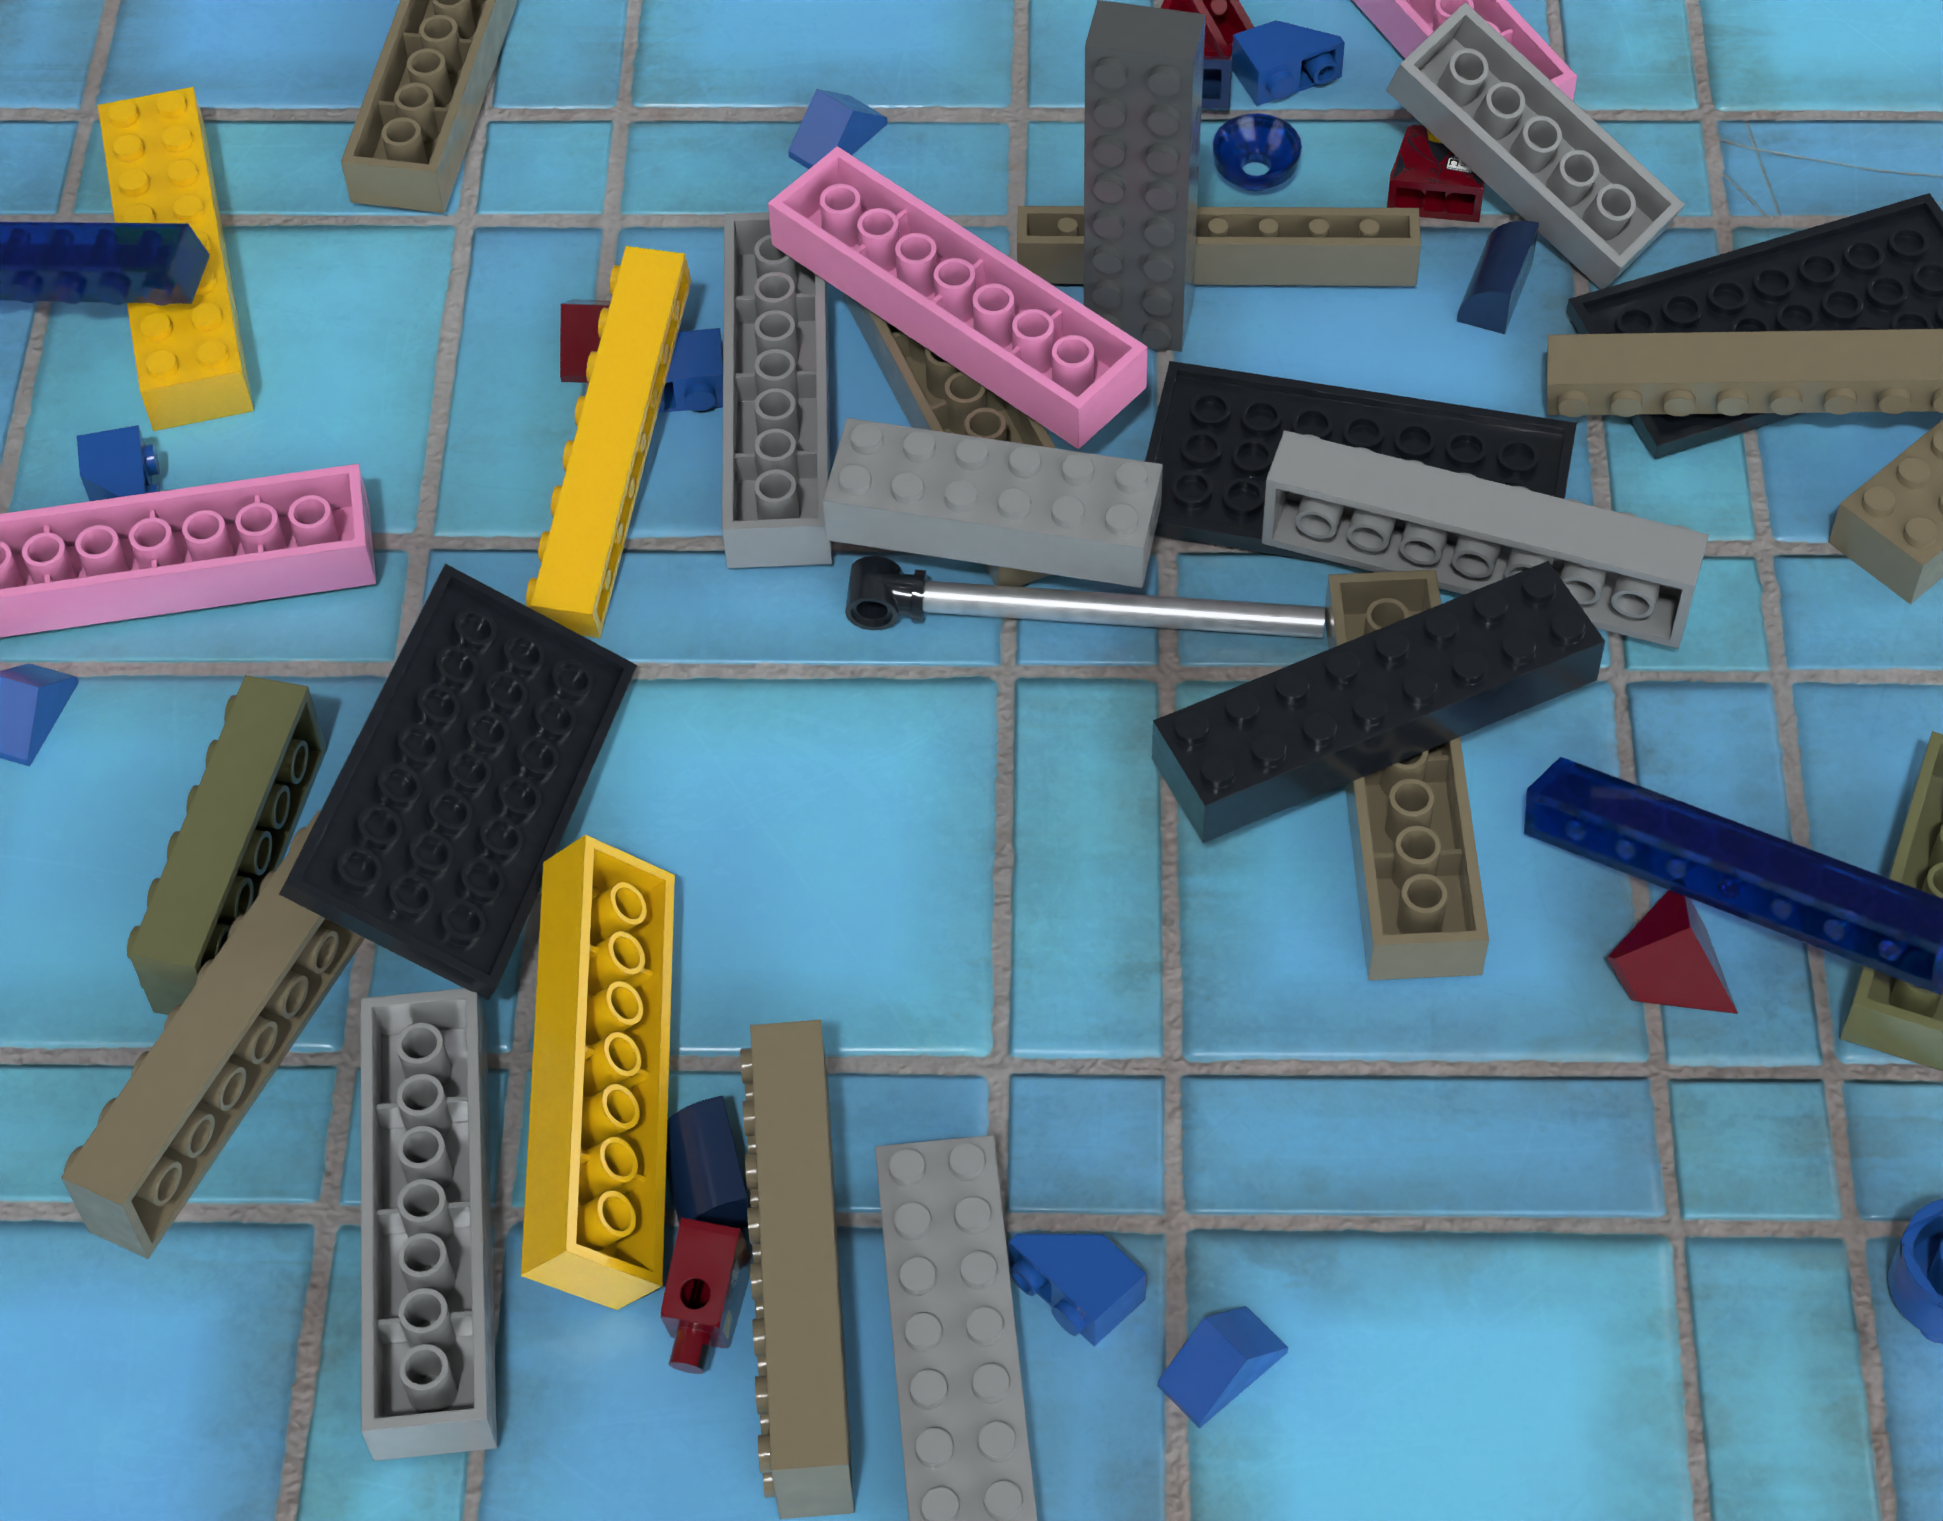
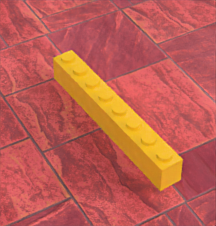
M625 246L621 265H614L611 271L610 294L612 299L609 308H603L599 316L598 335L601 338L597 352L592 351L588 358L586 377L589 385L586 396L580 395L578 397L575 407V425L578 427L574 441L568 440L565 444L563 452L565 476L562 486L556 485L554 487L550 506L551 515L554 516L550 531H543L539 542L538 558L541 562L537 578L531 577L526 592L527 607L581 636L601 638L692 282L685 253Z

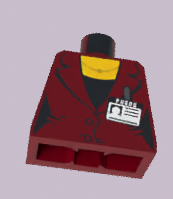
M1413 124L1407 127L1390 174L1387 208H1419V217L1479 223L1484 181L1424 125Z
M681 1218L660 1316L670 1337L675 1338L668 1363L674 1369L693 1374H702L705 1371L710 1346L729 1348L732 1343L750 1278V1263H753L741 1229Z

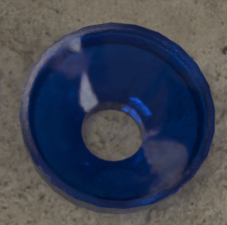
M1256 113L1237 116L1224 123L1214 136L1212 151L1217 171L1226 180L1246 190L1262 191L1276 187L1293 176L1300 162L1302 145L1297 131L1289 123L1272 115ZM1257 162L1267 166L1269 171L1263 175L1254 176L1247 174L1242 168L1248 163Z

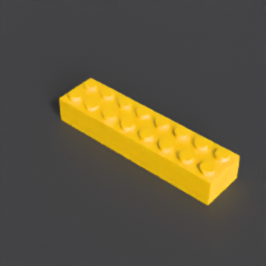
M194 87L97 105L139 389L153 431L254 411L206 129Z
M585 834L543 862L521 1276L618 1310L659 1289L663 1285L675 875Z

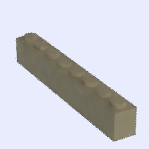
M1018 206L1017 263L1050 284H1084V206ZM1197 207L1194 285L1416 286L1421 250L1419 208Z
M1943 329L1548 335V415H1564L1567 417L1618 415L1630 417L1639 414H1669L1672 416L1724 414L1736 416L1743 413H1776L1779 415H1792L1795 413L1843 415L1850 412L1900 414L1903 412L1938 411L1943 413Z

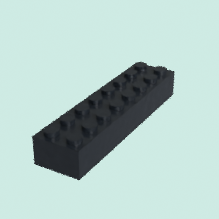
M1546 561L1153 720L1152 760L1202 843H1205L1596 681L1605 640L1550 562Z

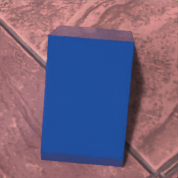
M816 89L789 147V158L810 169L837 146L853 155L887 125V117L852 96Z
M30 663L0 671L1 759L31 766L79 683L77 676Z
M1246 1306L1203 1318L1158 1380L1157 1386L1200 1429L1286 1355L1288 1347Z

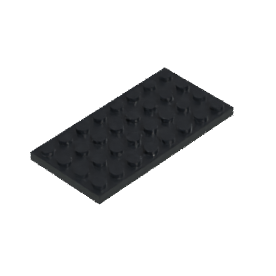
M1930 193L1573 297L1568 299L1566 313L1579 334L1943 329V211ZM1743 413L1736 416L1724 414H1688L1686 416L1639 414L1630 416V419L1652 456L1656 459L1804 413L1792 415Z
M1169 361L1145 462L1163 464L1161 507L1154 535L1349 566L1262 544L1266 479L1284 430L1302 435H1314L1322 440L1346 446L1367 448L1375 453L1399 459L1416 460L1428 466L1456 473H1469L1481 479L1509 486H1522L1534 492L1565 499L1577 423Z
M445 563L279 895L489 1000L498 987L542 886L543 862L555 855L637 665Z

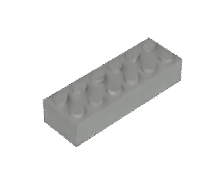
M1466 2L1400 63L1386 89L1394 99L1526 221L1539 223L1538 232L1600 289L1609 287L1667 229L1685 205Z
M847 418L823 498L826 540L1143 588L1161 507L1163 464Z

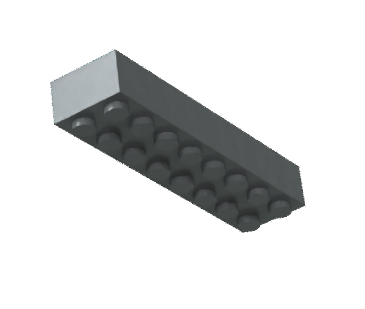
M1097 0L1085 44L1083 305L1147 347L1182 352L1193 308L1205 14Z

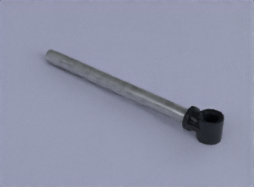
M866 556L852 564L845 608L847 619L853 625L867 630L889 628L896 623L898 616L911 617L912 622L923 623L924 613L927 612L1323 638L1325 607L927 581L926 570L915 569L914 575L903 574L901 567L896 562L879 556Z

